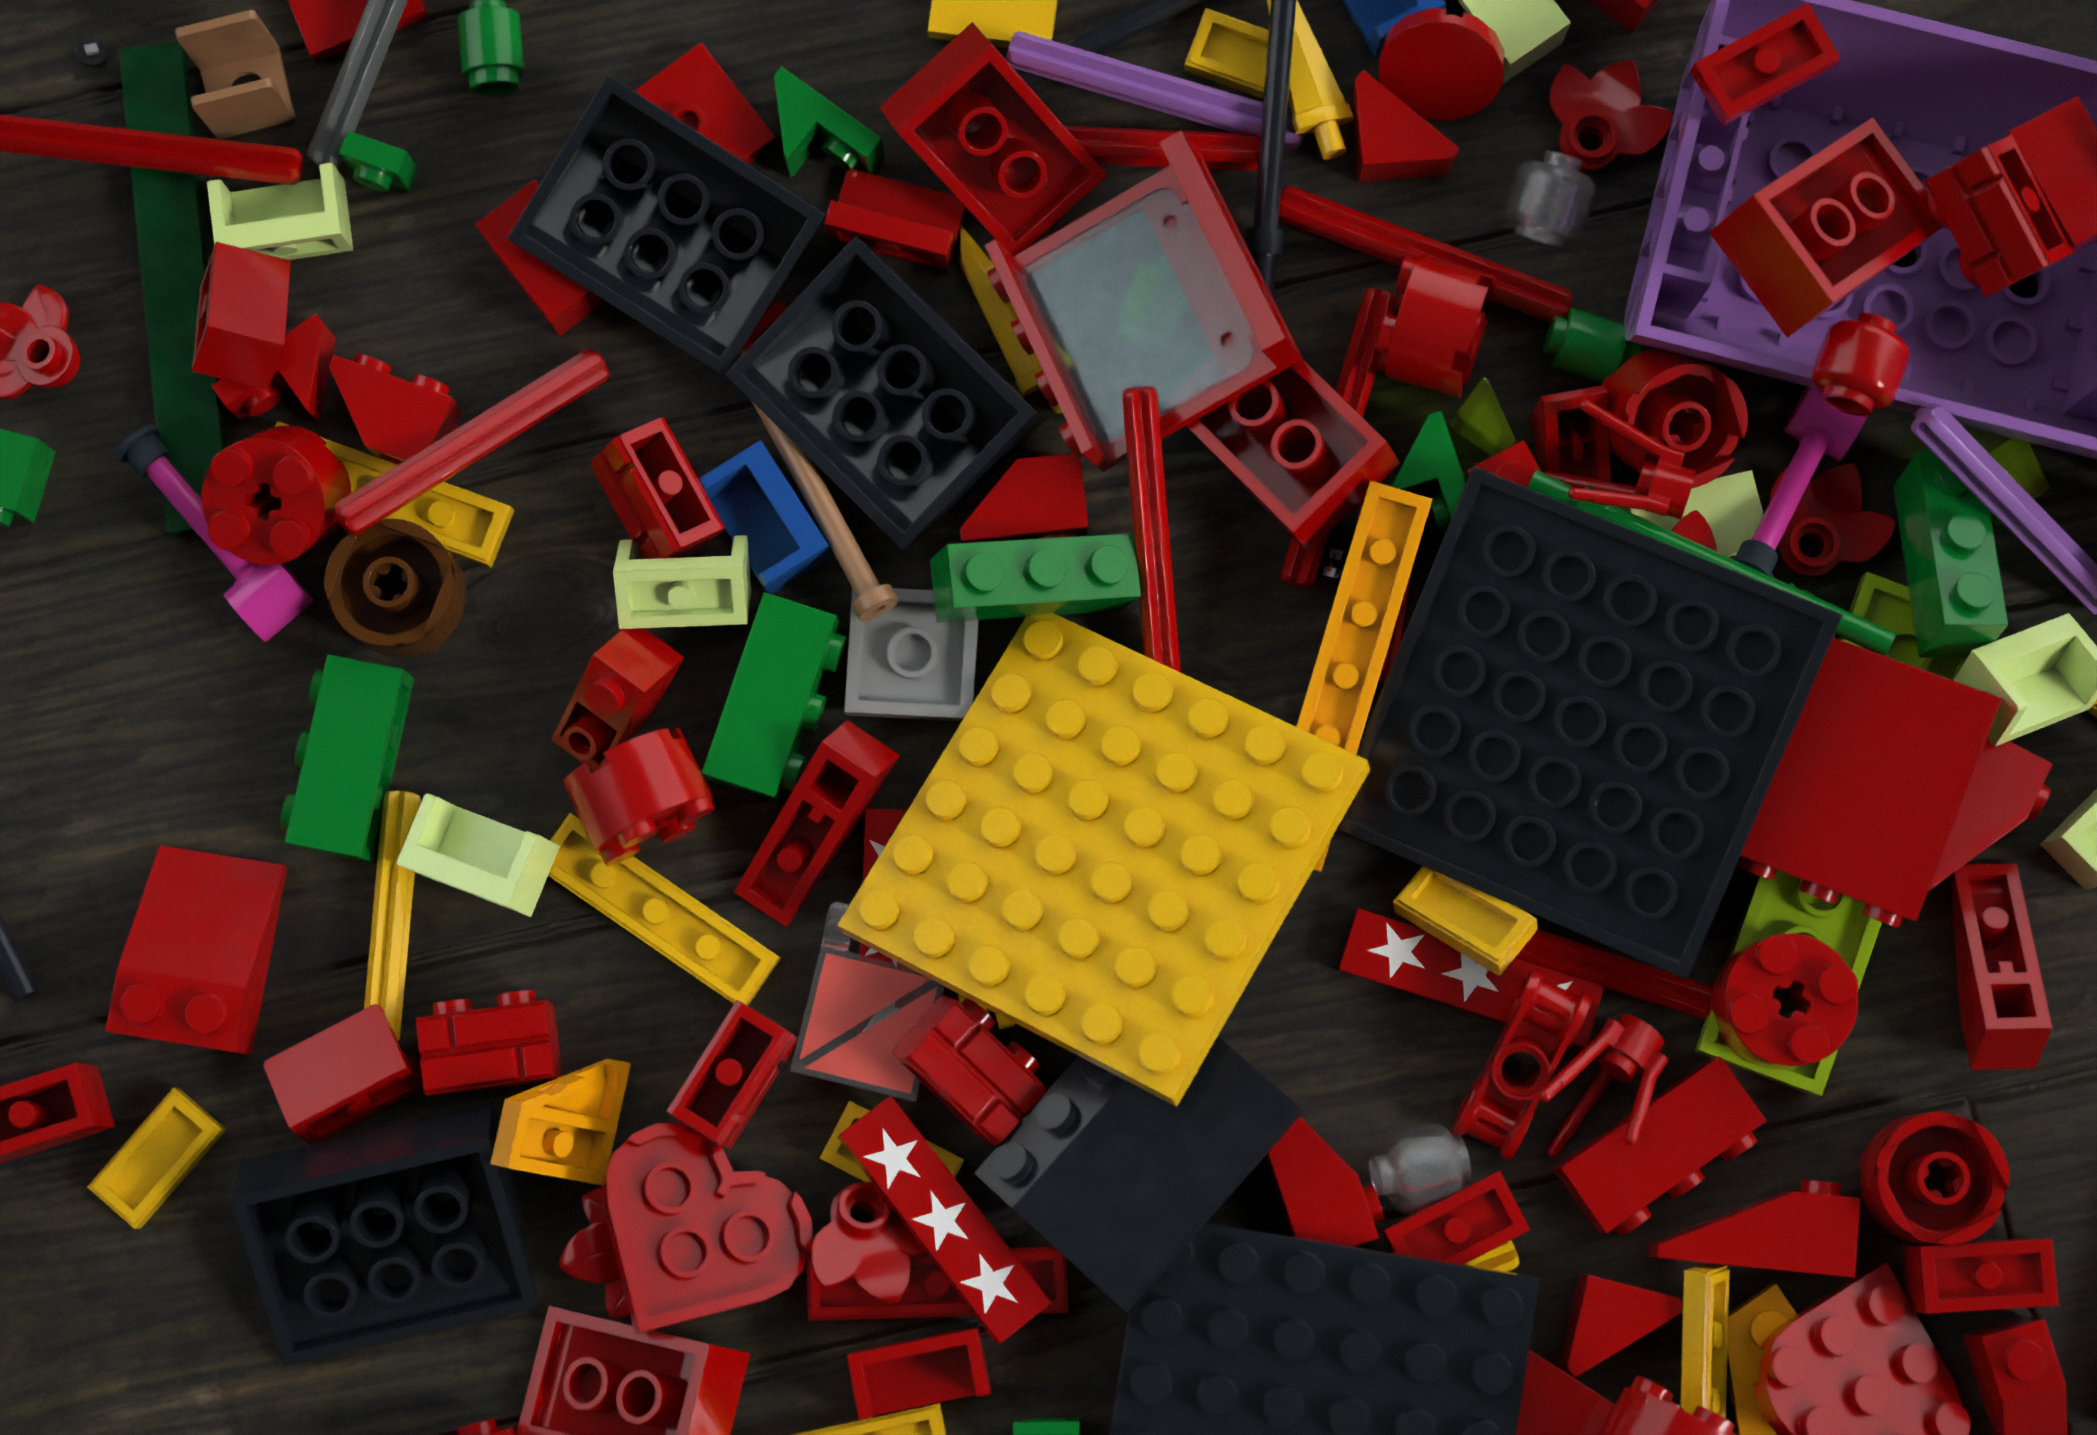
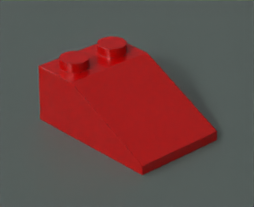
M973 22L879 107L896 132L1012 256L1027 249L1108 176Z
M1871 118L1753 194L1709 233L1788 338L1940 231L1943 227L1934 220L1928 207L1929 192L1874 118Z
M160 845L117 968L105 1032L252 1055L288 866Z
M548 1306L516 1435H731L750 1353L655 1330L635 1335L633 1325Z

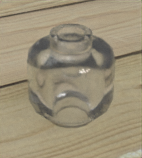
M1546 150L1543 161L1528 160L1519 165L1505 207L1506 217L1516 224L1515 235L1558 248H1562L1564 239L1571 240L1581 236L1596 193L1595 182L1589 176L1579 172L1582 160Z
M1429 1122L1388 1131L1380 1140L1378 1156L1370 1158L1369 1173L1371 1183L1377 1195H1386L1395 1209L1409 1214L1421 1211L1461 1191L1462 1187L1470 1182L1471 1166L1463 1139L1458 1135H1451L1445 1126L1437 1122Z

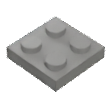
M852 588L845 714L847 716L962 722L974 702L979 620L937 623L933 590L893 588L899 599L898 603L883 615L862 622L859 621L852 608V603L858 598Z

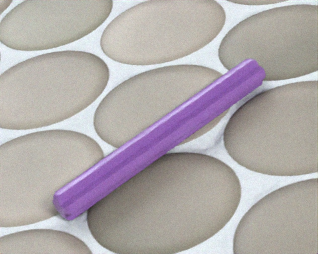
M1022 31L1015 32L1011 37L1006 60L1015 69L1232 133L1261 135L1263 102ZM1288 110L1285 148L1296 150L1302 144L1305 133H1295L1291 121L1292 112Z
M1932 403L1926 408L1920 407L1914 413L1915 420L1911 425L1913 434L2090 613L2097 615V564L1942 404Z

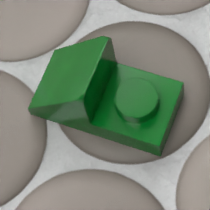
M781 66L774 75L784 157L789 177L795 175L820 141L824 143L821 147L822 151L840 167L851 171L854 166H857L862 171L872 174L885 158L882 138Z
M1441 411L1428 415L1391 486L1418 495L1431 491L1433 498H1431L1432 503L1428 516L1434 532L1439 536L1446 534L1466 485Z

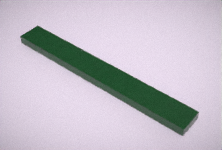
M173 42L119 49L127 129L195 137L187 54L180 43ZM131 167L156 427L159 430L157 438L170 452L168 461L202 499V485L205 474L214 456L226 448L222 401L211 387L220 379L192 372L200 285L208 265L199 174ZM163 494L167 533L172 537L196 534L195 530Z

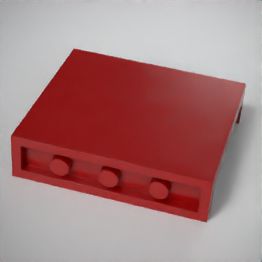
M1833 638L1736 867L1770 880H1774L1777 870L1802 879L1799 891L1836 904L1840 893L1865 902L1861 914L1897 928L1900 927L1903 917L1917 921L2002 698Z

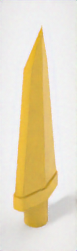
M1267 0V5L1270 14L1271 0ZM1296 0L1289 87V103L1292 112L1291 121L1296 134L1314 132L1324 160L1334 159L1347 151L1339 126L1350 123L1354 117L1350 105L1346 103L1307 19Z
M961 225L960 266L1016 379L1015 384L1023 396L1041 390L1035 378V374L1042 370L1035 353L1028 355L1011 327V322L1018 319L1011 302L1005 304L1000 299L987 275V271L994 268V265ZM1057 344L1071 373L1075 370L1076 365L1069 354H1065ZM1059 405L1051 406L1055 414L1062 413Z

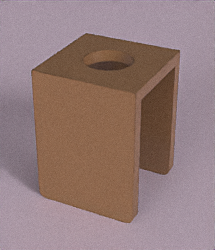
M247 10L175 29L177 41L200 69L205 88L204 94L190 98L192 108L217 139L296 121L279 45L254 10ZM244 75H254L260 78V80L232 86L236 79Z

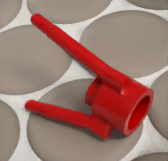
M1581 400L1579 403L1581 411L1658 458L1657 465L1644 461L1636 486L1553 471H1544L1542 473L1573 486L1568 491V496L1572 500L1645 510L1681 520L1697 471L1681 465L1685 451L1665 446L1590 400Z
M1620 1015L1617 1021L1609 1018L1598 1036L1540 1091V1100L1543 1102L1550 1101L1600 1053L1602 1054L1598 1060L1602 1068L1547 1147L1546 1155L1549 1158H1555L1560 1153L1613 1078L1624 1083H1631L1635 1076H1642L1624 1137L1627 1145L1633 1146L1636 1144L1657 1078L1669 1061L1665 1055L1659 1052L1664 1044V1040L1657 1030L1632 1015Z

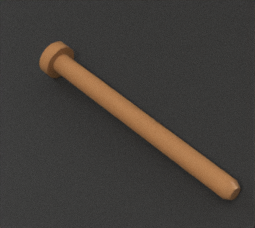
M741 350L732 366L741 358V356L747 350ZM753 403L858 597L852 603V608L859 621H869L888 612L898 603L899 599L890 584H879L813 461Z

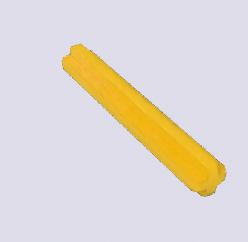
M389 791L383 796L364 1009L377 1004L385 1011L397 1041L400 1040L415 872L397 865L396 862L421 804L420 796L408 791Z

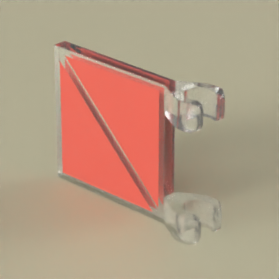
M833 902L829 906L822 945L790 1071L916 1102L921 1082L891 1053L897 1043L912 1027L918 1024V1020L935 1001L942 997L945 986L905 965L848 952L852 938L843 934L837 924L849 907V904Z

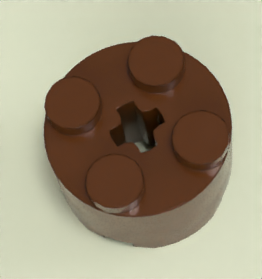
M383 519L361 534H349L339 542L329 558L325 571L324 587L330 607L337 621L344 630L363 645L379 654L390 657L423 656L437 650L454 632L462 618L466 603V584L463 570L453 555L447 549L444 550L436 537L425 528L406 520ZM403 580L407 584L406 591L403 595L395 594L391 599L385 593L388 584L399 585Z

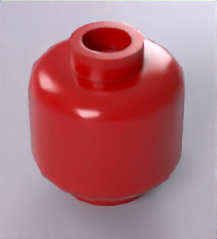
M1864 312L1858 315L1857 320H1841L1829 327L1812 373L1814 384L1822 391L1820 399L1825 404L1850 415L1869 416L1872 409L1884 408L1894 401L1910 357L1908 345L1901 337L1895 334L1897 326L1894 322L1883 316Z

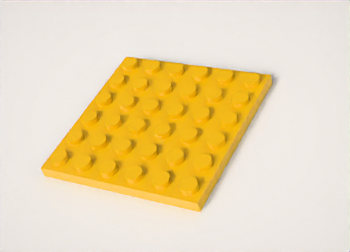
M1048 613L1026 616L837 926L843 934L1177 1107L1370 772L1368 760L1057 614Z

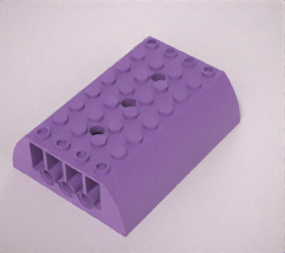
M1710 0L1682 78L1625 310V339L1629 342L1819 389L1813 382L1812 373L1829 327L1841 320H1857L1860 313L1877 314L1896 324L1895 334L1901 337L1910 349L1909 362L1895 399L1887 407L1915 413L1920 407L1926 408L1932 403L1942 404L1962 426L2097 459V242L2033 273L2038 283V291L2035 297L2021 298L2015 295L2008 286L1985 298L1980 287L1970 284L1962 274L1958 262L1961 251L1950 230L1942 228L1914 248L1916 253L1914 265L1898 267L1892 264L1787 338L1709 233L1753 194L1871 118H1874L1928 192L1929 190L1924 183L1926 179L1981 148L2001 140L2008 131L2076 96L2081 100L2097 128V61L1853 0ZM1809 3L1841 57L1836 66L1722 126L1690 72L1693 64L1796 8Z

